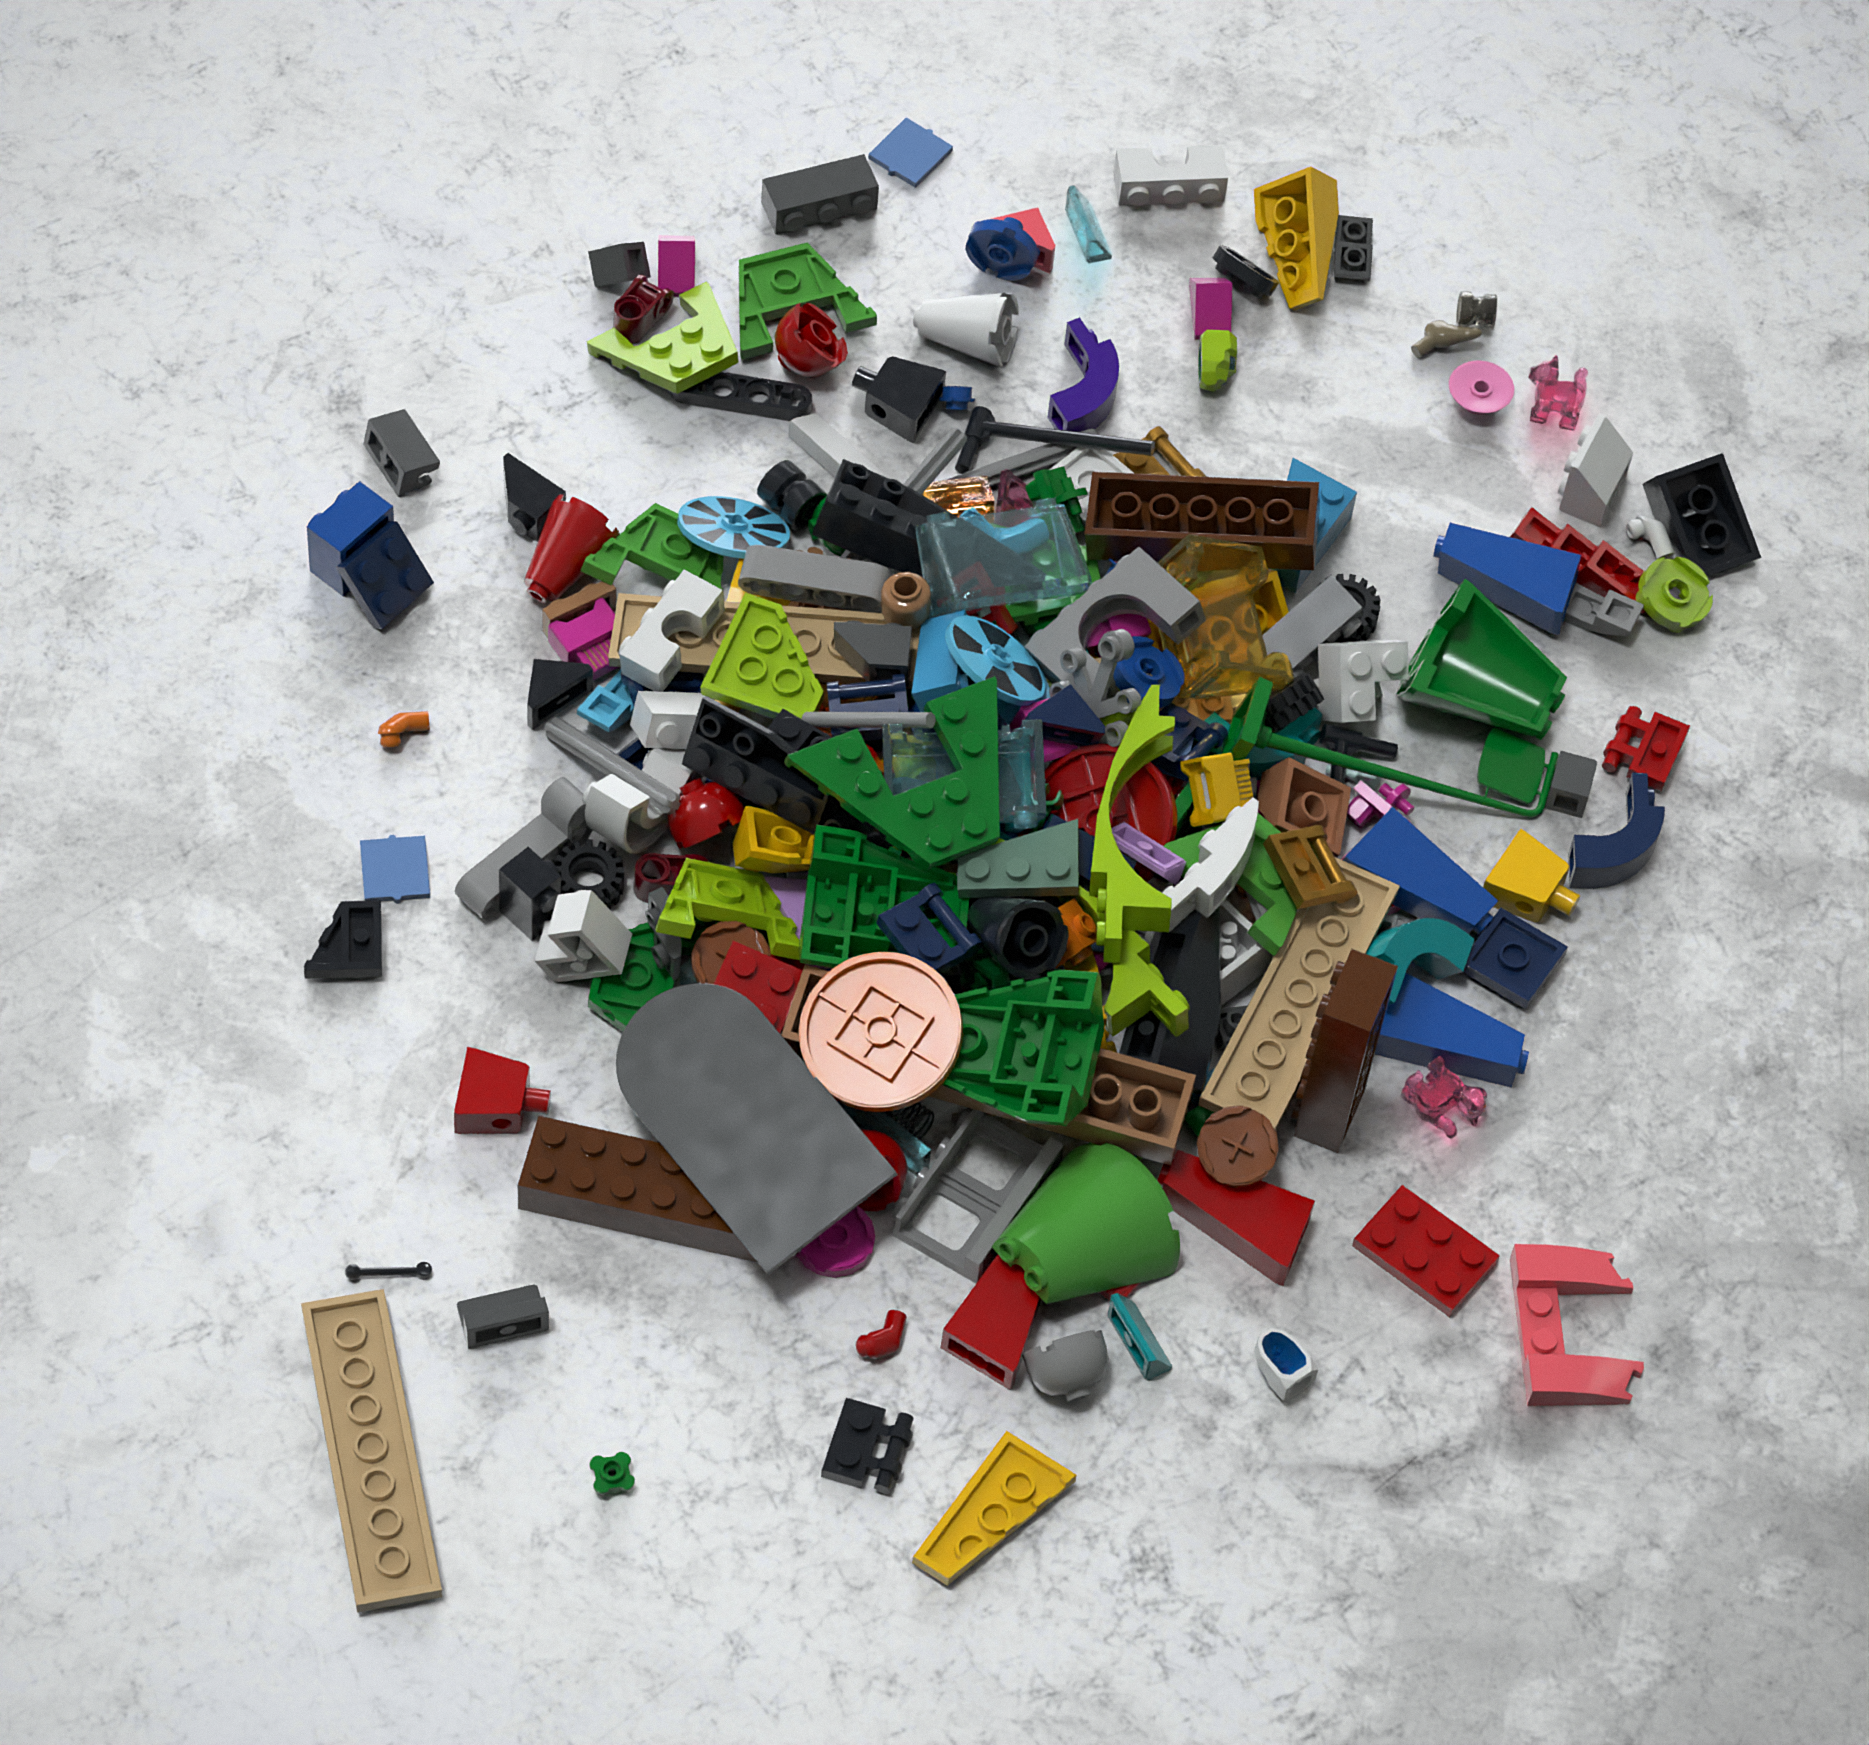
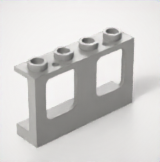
M966 1108L956 1124V1129L958 1130L951 1139L945 1137L935 1153L936 1161L931 1168L924 1167L920 1171L913 1185V1188H915L909 1198L902 1197L892 1213V1218L895 1219L893 1236L976 1284L998 1255L992 1248L993 1243L1062 1161L1064 1144L1050 1137L1045 1145L1041 1146L984 1112ZM975 1136L987 1138L1017 1155L1022 1160V1163L1003 1189H992L955 1166L956 1161ZM934 1195L946 1198L974 1214L980 1220L977 1227L959 1250H952L918 1231L912 1225L925 1204Z

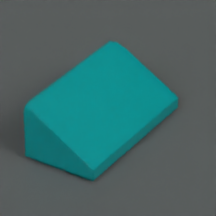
M1119 1293L1111 1295L1107 1316L1143 1377L1148 1381L1172 1369L1171 1362L1136 1304Z

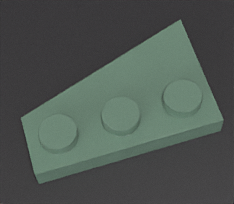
M1078 819L990 845L958 858V898L1079 895Z

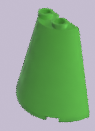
M1089 1142L1078 1146L1064 1157L993 1243L992 1248L1010 1267L1015 1264L1020 1265L1025 1271L1024 1280L1027 1286L1048 1304L1170 1276L1175 1273L1178 1265L1180 1236L1179 1230H1172L1168 1213L1173 1211L1170 1201L1159 1182L1146 1166L1132 1154L1118 1146L1109 1143L1099 1146Z

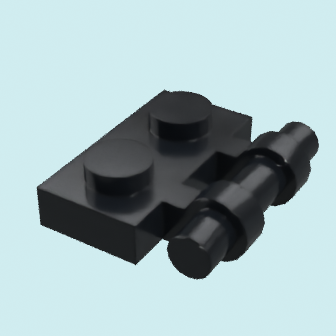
M846 1397L822 1467L821 1477L861 1489L867 1474L877 1477L874 1485L875 1490L881 1493H890L893 1481L899 1479L902 1470L900 1460L904 1448L910 1446L913 1432L910 1430L914 1420L913 1416L900 1412L894 1425H885L883 1421L886 1409ZM877 1442L888 1445L882 1458L872 1457Z

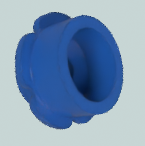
M943 386L942 397H939L940 401L946 402V409L965 410L968 409V402H975V398H972V387Z

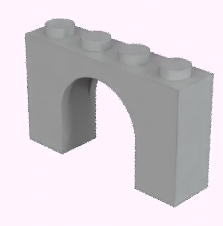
M1138 547L1130 555L1123 556L1117 562L1115 568L1102 579L1094 581L1088 587L1086 593L1078 600L1064 607L1058 617L1048 626L1035 632L1024 647L1037 662L1044 676L1052 684L1068 680L1077 691L1072 673L1064 671L1060 664V655L1063 651L1078 647L1082 649L1086 655V668L1093 686L1100 664L1086 652V646L1093 630L1104 620L1126 613L1141 615L1152 621L1178 645L1204 623L1206 618L1200 601ZM1112 677L1105 700L1115 697L1117 692H1119L1114 677Z

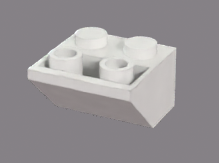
M1599 413L1592 426L1586 424L1583 428L1577 444L1581 447H1579L1577 452L1571 451L1563 470L1566 474L1557 492L1562 495L1560 511L1598 527L1601 526L1627 476L1633 456V451L1608 418Z

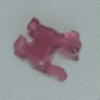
M1557 355L1552 360L1542 361L1538 365L1530 367L1528 378L1536 387L1535 405L1531 408L1530 421L1545 424L1549 413L1555 412L1562 416L1559 421V428L1574 431L1580 415L1579 412L1585 402L1587 369L1579 368L1574 373V382L1558 380L1559 359Z
M1441 1056L1431 1061L1427 1066L1430 1072L1426 1075L1425 1079L1429 1083L1423 1081L1424 1076L1420 1070L1407 1078L1401 1092V1097L1414 1107L1422 1120L1442 1130L1448 1138H1454L1458 1134L1455 1123L1444 1116L1453 1107H1457L1459 1113L1473 1127L1477 1126L1478 1118L1486 1109V1091L1481 1087L1464 1085L1456 1074L1445 1067V1060Z

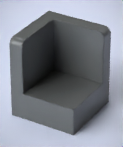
M644 241L621 243L588 251L593 281L596 287L633 281L640 274L651 278Z
M1560 751L1545 808L1582 818L1589 798L1597 761Z

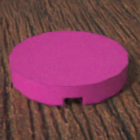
M857 1206L805 1246L800 1252L796 1253V1255L806 1268L818 1275L833 1278L851 1275L863 1268L872 1256L875 1243V1231L872 1220L862 1208Z

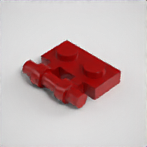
M1629 706L1626 713L1621 715L1616 723L1615 729L1617 733L1614 739L1607 743L1603 751L1605 758L1602 768L1607 772L1613 773L1618 765L1624 762L1630 765L1626 775L1627 778H1631L1632 773H1647L1648 786L1662 791L1688 735L1690 725L1658 712H1654L1649 723L1640 719L1642 715L1640 708ZM1637 737L1642 739L1638 748L1628 745L1631 738Z

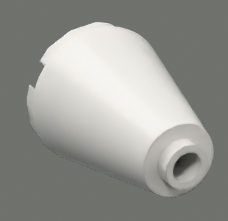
M1004 292L924 300L922 305L917 306L915 309L913 325L915 328H918L919 335L994 366H1003L1002 362L1007 363L1016 342L1018 327L1012 326V314L1019 315L1017 298L1012 293Z

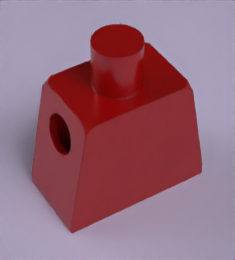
M467 1047L454 1109V1133L516 1134L521 1131L525 1111L548 1115L551 1090L530 1087V1066L526 1063Z

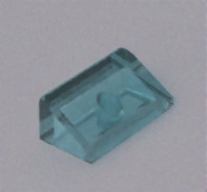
M1074 185L1069 186L1065 211L1086 262L1090 264L1111 259L1112 253L1092 205Z

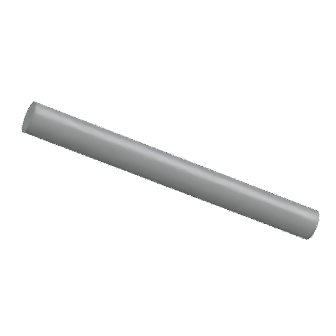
M805 712L802 715V720L816 728H933L936 722L935 715L932 712Z

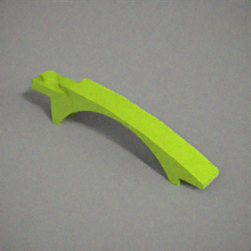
M1151 685L1141 701V705L1135 711L1112 761L1097 814L1089 896H1098L1097 913H1105V921H1097L1096 945L1104 946L1103 962L1120 963L1122 930L1169 932L1172 898L1156 890L1131 868L1116 844L1109 818L1114 801L1125 783L1144 765L1173 749V736L1164 735L1174 731L1175 717L1159 716L1160 685Z
M999 838L997 843L1004 842L1005 840ZM1079 886V895L1052 896L1063 903H1067L1075 898L1082 910L1094 920L1096 930L1097 921H1105V913H1097V897L1089 896V892ZM1122 930L1120 963L1111 962L1113 980L1104 1007V1013L1107 1015L1106 1031L1114 1037L1146 1013L1152 1011L1175 1037L1179 1036L1189 1029L1188 1010H1190L1186 998L1178 990L1172 991L1164 983V978L1158 968L1150 963V945L1134 930Z

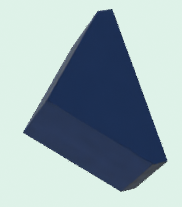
M1071 684L1030 711L1019 727V735L1080 747L1098 744L1105 734V725Z

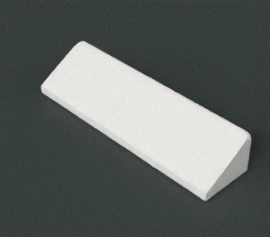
M817 413L797 417L790 421L789 437L834 477L842 460L845 459L852 463L861 464L868 470L888 478Z

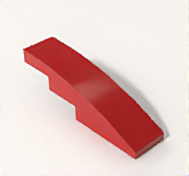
M1532 507L1525 513L1510 535L1511 538L1581 555L1577 584L1603 597H1606L1608 591L1612 590L1636 601V594L1639 591V580L1644 571L1603 540L1596 546L1568 523L1560 529Z

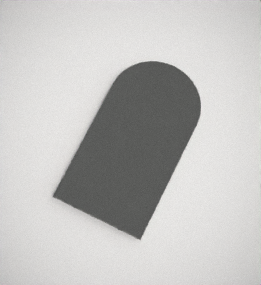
M707 983L678 986L647 1001L634 1014L624 1029L616 1054V1074L620 1089L627 1103L767 1275L800 1252L810 1242L897 1176V1172L817 1077L814 1078L806 1064L764 1014L742 994L727 987Z

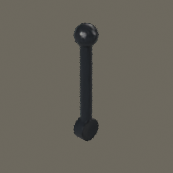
M424 1261L418 1263L416 1267L360 1268L357 1264H349L345 1269V1275L350 1280H356L360 1276L416 1275L417 1278L426 1280L432 1274V1266Z

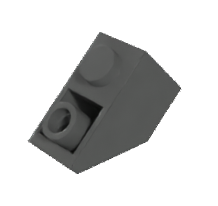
M855 620L834 622L835 650L867 682L893 679V675L904 674L906 686L909 687L913 648L912 626H902L897 623H887L885 625L864 624Z

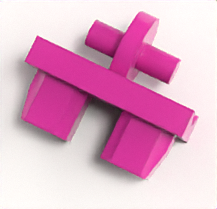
M1360 780L1353 788L1356 797L1348 805L1347 818L1357 827L1362 828L1374 815L1381 819L1392 807L1396 810L1400 809L1408 816L1414 810V806L1407 801L1411 789L1405 784H1401L1393 789L1387 783H1384L1378 791L1386 798L1384 800Z

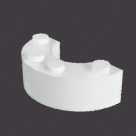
M651 748L643 761V772L679 795H682L679 787L697 778H701V780L703 778L701 774L682 765L686 749ZM613 774L598 782H592L583 794L582 802L586 804L585 820L587 826L629 853L637 854L648 849L669 830L668 814L650 804V797Z

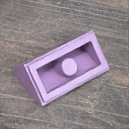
M1125 822L1111 828L1120 851L1172 884L1176 885L1179 883L1186 864L1183 858Z

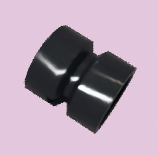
M784 460L774 465L765 474L758 485L757 495L772 510L779 511V516L790 527L799 531L808 527V520L812 519L815 508L827 496V493L813 480H806L805 473L792 461Z

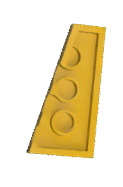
M1006 1431L914 1554L912 1564L948 1586L1074 1484L1077 1475Z

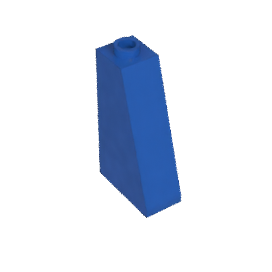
M1450 522L1446 535L1438 536L1433 557L1439 558L1438 574L1459 585L1464 579H1467L1491 602L1552 634L1559 635L1577 582L1581 555Z
M1394 807L1343 858L1345 862L1400 885L1398 894L1392 904L1420 919H1441L1456 925L1467 934L1473 930L1479 935L1494 918L1489 911L1498 900Z
M1405 973L1395 1003L1387 1007L1375 1055L1512 1088L1516 1073L1524 1074L1529 1051L1522 1050L1525 1034Z

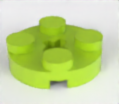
M1677 556L1674 559L1658 558L1642 573L1638 584L1639 591L1636 594V601L1644 604L1643 609L1655 622L1668 628L1673 633H1680L1687 628L1697 625L1709 613L1713 603V594L1709 597V590L1707 588L1710 582L1704 571L1686 558ZM1678 588L1680 590L1678 596L1682 600L1674 598L1670 594L1669 589Z

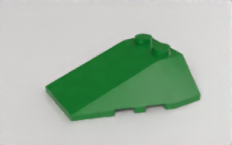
M816 825L798 950L800 963L834 968L842 962L862 954L873 952L899 953L876 924L878 915L917 895L929 884L936 883L943 892L942 898L966 928L969 898H958V876L938 867L926 871L916 862L901 856L902 851L891 846L887 850L867 841V835L858 831ZM930 908L924 910L925 916L951 948L958 945Z
M1056 970L1047 972L1048 977L1027 982L1022 978L1010 981L1011 985L993 990H988L987 987L955 994L962 1015L963 1040L957 1062L941 1085L1026 1123L1067 1126L1088 1104L1104 1033L1100 974L1098 972Z

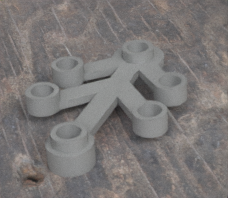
M1124 629L1113 630L1105 633L1100 639L1098 651L1102 659L1093 686L1086 668L1087 659L1083 650L1075 647L1061 653L1060 664L1063 670L1067 673H1072L1078 694L1098 718L1118 712L1128 714L1136 711L1138 706L1141 705V696L1134 688L1119 691L1115 697L1105 700L1117 662L1129 659L1134 653V641L1128 631ZM1068 680L1056 682L1051 685L1049 695L1052 697L1069 684L1074 689L1075 687ZM1123 721L1106 725L1105 734L1098 744H1109L1112 747L1119 746L1128 729V725Z

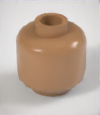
M900 572L890 576L884 582L881 590V608L886 621L902 626H912V629L921 626L928 619L931 612L930 586L923 577L911 572Z

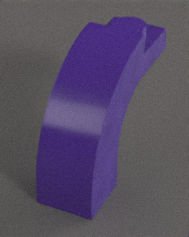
M1079 317L1067 322L1064 346L1082 371L1084 378L1076 385L1050 395L1047 416L1054 429L1082 432L1091 428L1095 430L1105 421L1115 401L1119 376L1118 354L1111 339L1098 343L1094 331L1087 329Z

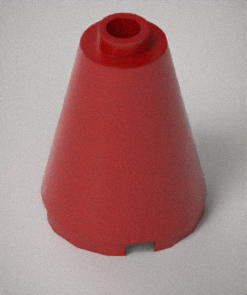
M559 494L554 499L524 578V583L528 587L527 593L541 603H546L547 600L553 602L560 598L585 574L581 572V568L586 557L591 553L593 555L596 554L610 538L616 539L620 535L616 527L611 532L606 526L609 519L603 513L578 498L572 497L569 502L563 501L564 495Z

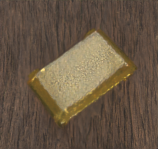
M1188 534L1157 562L1200 601L1206 618L1204 623L1178 645L1158 628L1163 651L1167 648L1178 659L1184 672V684L1180 687L1177 697L1198 700L1243 695L1249 692L1259 677L1273 682L1272 691H1279L1294 679L1291 662L1285 653L1272 652L1267 655L1253 598V595L1268 578V567L1262 547Z

